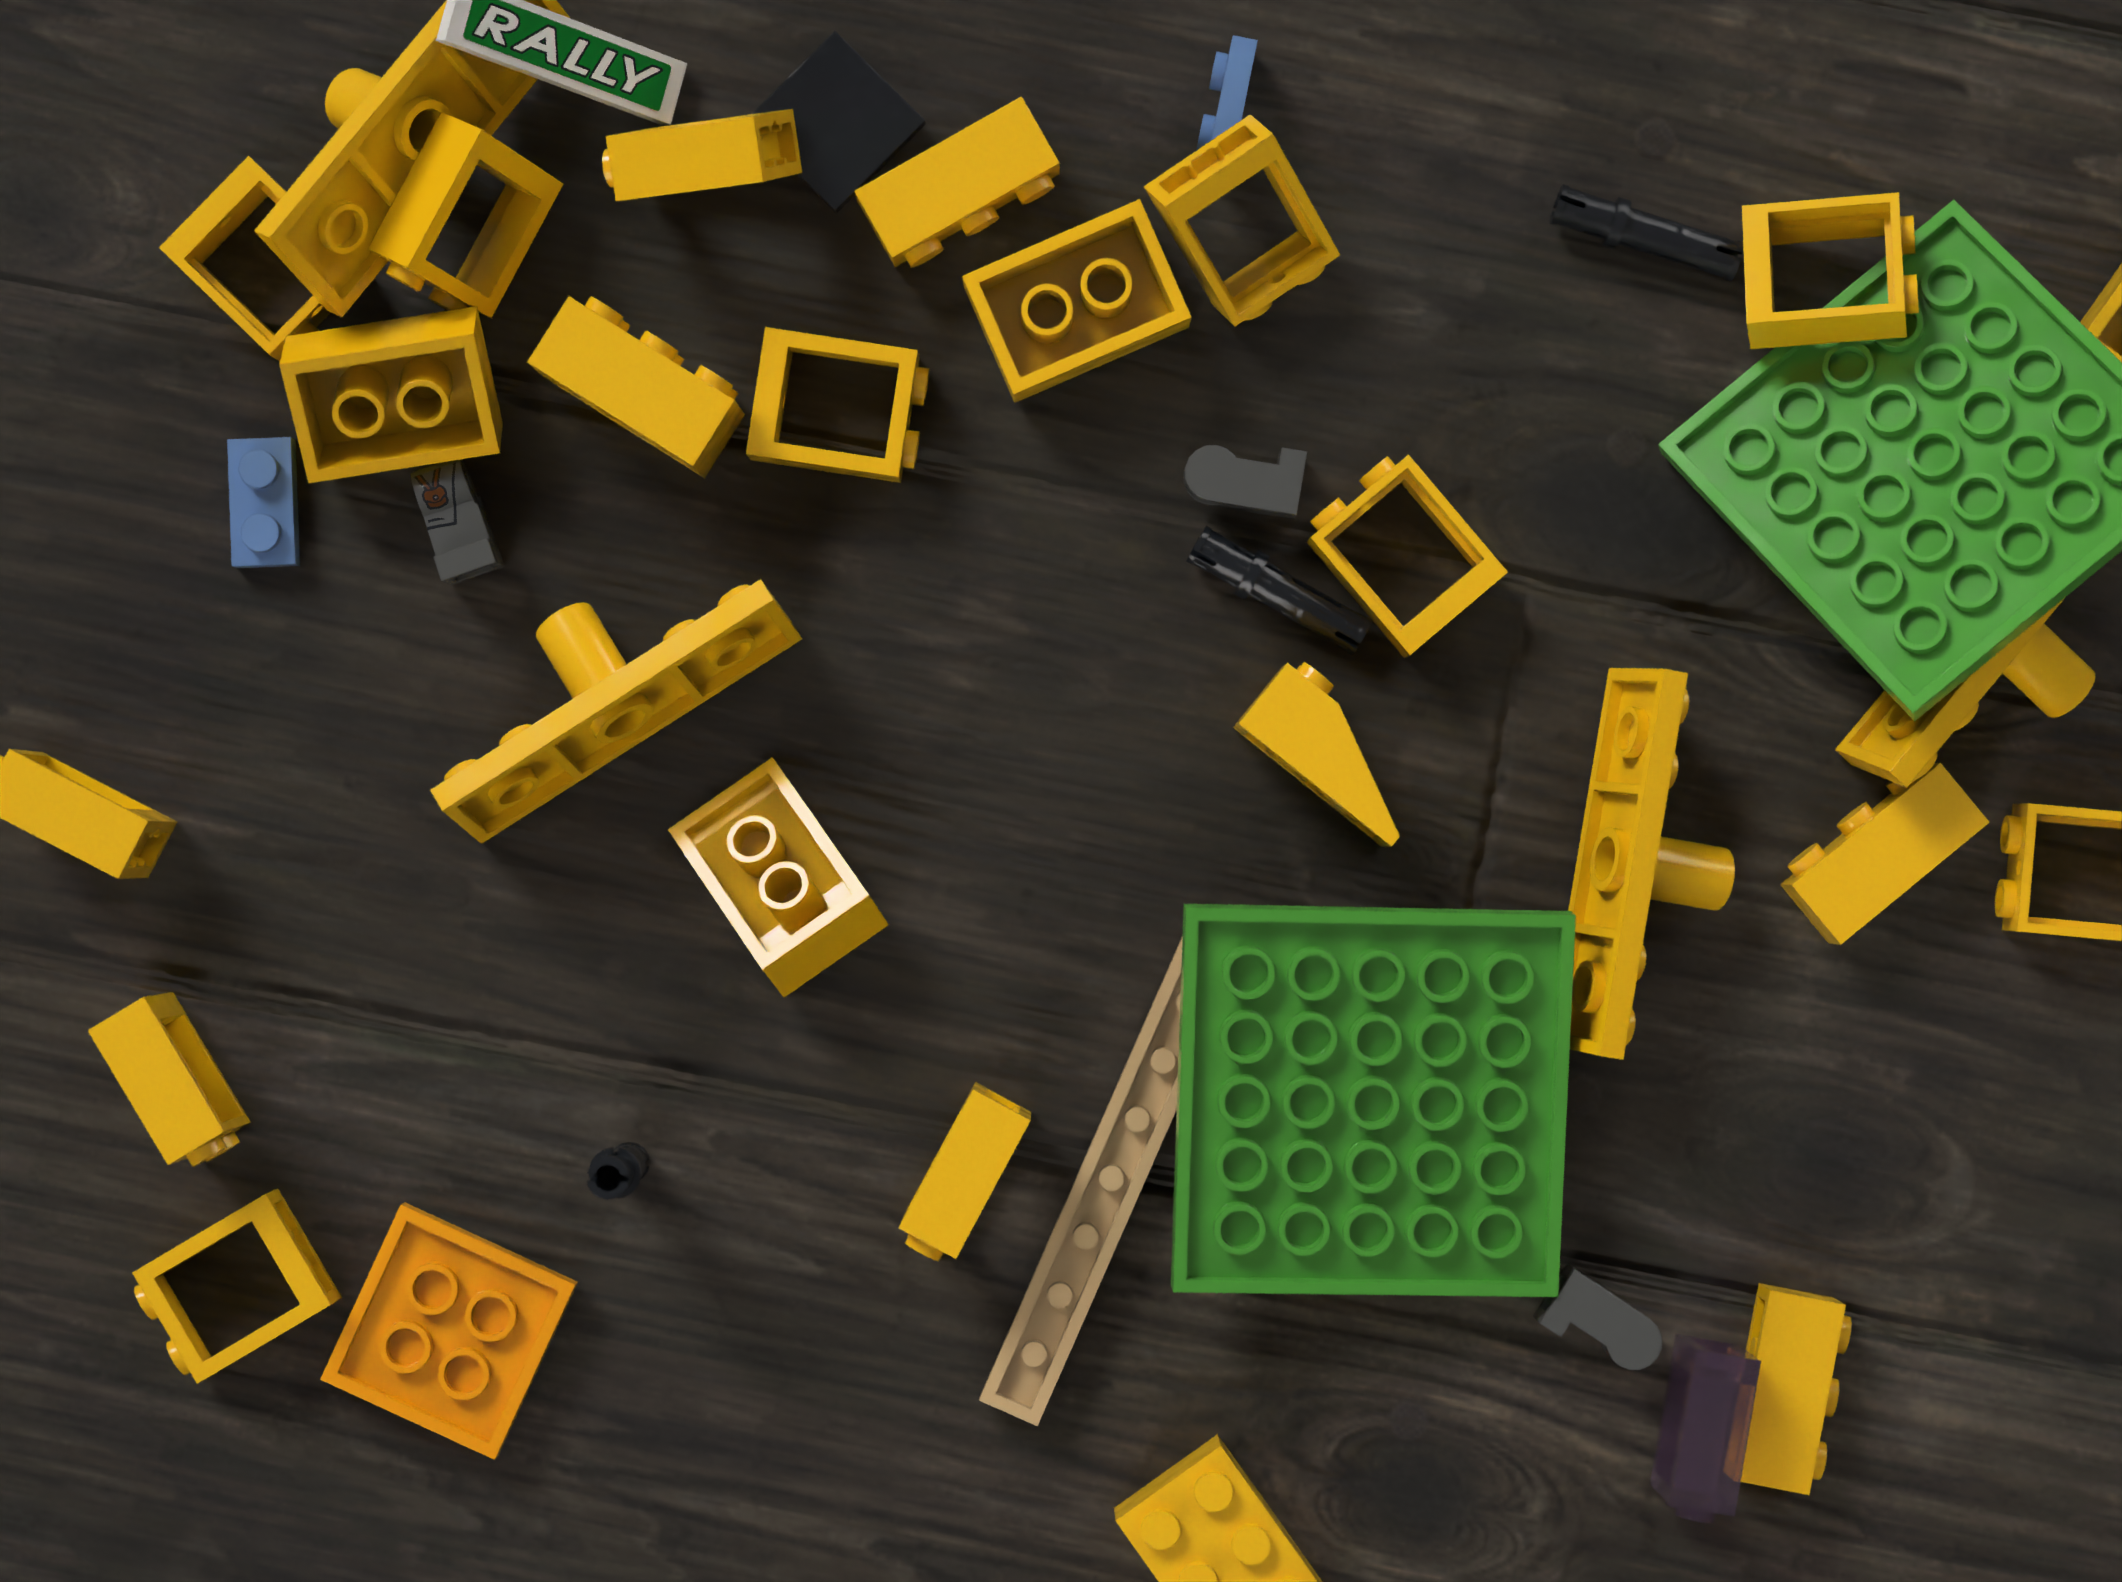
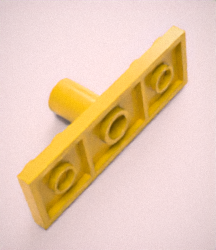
M447 0L383 77L363 69L350 68L342 71L333 79L326 93L325 110L328 119L338 128V131L254 230L327 311L339 317H343L388 263L387 260L369 250L368 247L441 112L476 126L492 136L538 80L537 78L437 42L436 38ZM524 0L570 18L557 0Z
M761 579L751 586L747 584L740 585L728 591L719 600L718 607L697 620L690 619L678 623L664 635L663 642L628 664L623 659L589 603L582 602L566 606L553 613L539 626L536 632V639L571 695L572 700L533 725L525 724L510 730L500 739L497 748L478 760L470 759L455 765L446 773L444 781L430 791L441 810L482 844L801 641L802 637Z
M2063 600L1916 721L1884 690L1835 750L1852 766L1907 788L1913 780L1921 778L1932 768L1937 759V751L1951 734L1967 725L1973 719L1979 708L1978 702L2001 674L2007 677L2048 717H2060L2070 712L2090 692L2095 681V672L2044 624Z
M1609 668L1568 908V911L1576 915L1570 1049L1624 1060L1626 1045L1631 1041L1635 1030V1013L1632 1006L1636 982L1641 978L1646 965V950L1643 946L1650 900L1717 911L1725 905L1733 888L1735 864L1729 849L1661 836L1668 791L1673 786L1678 774L1679 764L1675 749L1679 725L1685 720L1689 708V694L1686 690L1688 673L1659 668Z

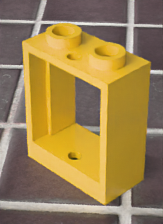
M793 109L653 127L605 136L607 149L604 150L602 157L604 177L607 184L612 188L614 187L616 201L761 183L802 173Z
M441 112L368 249L390 262L386 274L418 292L421 291L424 284L432 287L433 290L428 299L449 311L477 306L479 313L492 318L558 196L563 183L484 130ZM477 165L506 185L455 278L427 261L426 258Z
M1251 114L1143 186L1212 305L1234 327L1244 320H1252L1263 315L1271 307L1275 299L1296 285L1306 284L1316 279L1324 271L1327 264L1340 256L1337 247L1274 134ZM1263 169L1297 232L1223 281L1188 219Z
M248 156L174 231L159 249L270 356L280 361L286 336L320 331L317 326L331 312L327 311L312 296L274 334L202 264L267 197L277 204L287 192L257 162Z
M1899 192L1742 206L1746 323L1750 349L1907 337L1906 314L1919 313L1917 274H1903V255L1916 254L1914 215L1900 216ZM1885 236L1888 286L1887 304L1775 312L1772 245Z
M765 327L746 455L752 461L901 483L903 468L915 469L920 431L909 430L912 406H924L929 368L919 367L920 357L918 350ZM793 352L899 368L885 459L779 443Z
M1409 454L1397 465L1387 456L1359 480L1366 491L1348 506L1338 497L1310 521L1317 532L1306 542L1404 658L1410 656L1508 573ZM1400 483H1402L1473 567L1404 626L1332 542Z
M9 749L5 757L0 755L1 819L117 879L149 878L177 821L44 752Z
M2032 803L2013 804L2012 816L2006 815L2004 817L2000 833L2001 852L2008 854L2006 879L1999 880L1995 893V913L1997 917H2003L2002 930L2122 941V925L2029 917L2037 822L2122 830V812Z
M174 992L144 996L87 1030L167 1165L188 1159L191 1166L195 1167L204 1161H211L240 1143L235 1132L250 1124L251 1121Z
M975 1082L901 1220L899 1229L908 1233V1238L905 1241L906 1245L935 1261H940L943 1253L955 1259L957 1258L1030 1123L1031 1111Z
M279 1189L264 1194L132 1272L139 1284L134 1287V1293L139 1305L150 1319L155 1320L159 1318L171 1339L166 1343V1347L173 1363L183 1375L191 1373L197 1384L342 1298ZM252 1222L300 1305L211 1357L163 1274Z

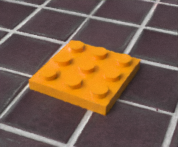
M404 1202L400 1205L320 1380L495 1460L499 1456L578 1281Z

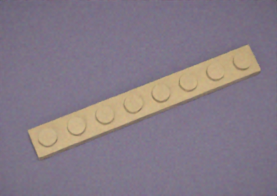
M1182 937L979 1397V1401L1035 1426H1038L1177 1110Z

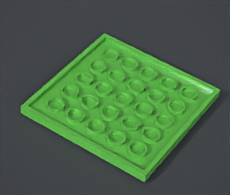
M1952 200L1914 232L1916 254L1903 255V274H1917L1919 313L1906 314V338L1775 347L1658 444L1661 454L1914 721L1925 714L2122 551V362L1955 200ZM1886 256L1823 308L1887 304Z
M1184 904L1171 1288L1173 1292L1558 1297L1576 915L1571 911Z

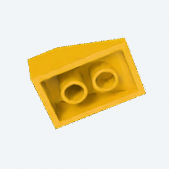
M1305 662L1297 669L1286 663L1279 669L1233 728L1381 847H1392L1400 835L1339 703L1328 695L1334 685Z
M773 757L668 829L761 969L784 998L889 925Z

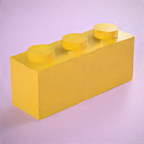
M1021 96L854 192L858 204L894 267L907 261L910 267L914 268L941 253L944 248L940 241L963 229L966 236H971L992 225L999 219L996 210L1016 198L1019 199L1022 205H1026L1051 191L1055 187L1051 179L1060 174V163Z
M1934 763L1924 776L1913 780L1907 788L1888 781L1885 786L1891 794L1874 808H1871L1867 802L1861 804L1836 825L1842 834L1824 849L1818 843H1815L1788 864L1787 867L1793 874L1780 884L1781 887L1829 944H1843L1990 823L1941 763Z
M1758 1284L1723 1465V1471L1732 1480L1810 1495L1812 1479L1820 1480L1822 1478L1827 1459V1444L1820 1441L1824 1417H1832L1834 1415L1839 1397V1380L1832 1378L1837 1353L1844 1354L1846 1352L1851 1335V1317L1844 1315L1846 1308L1844 1303L1833 1297Z

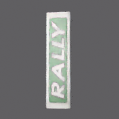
M447 0L436 38L437 42L660 125H671L687 67L685 62L524 0Z

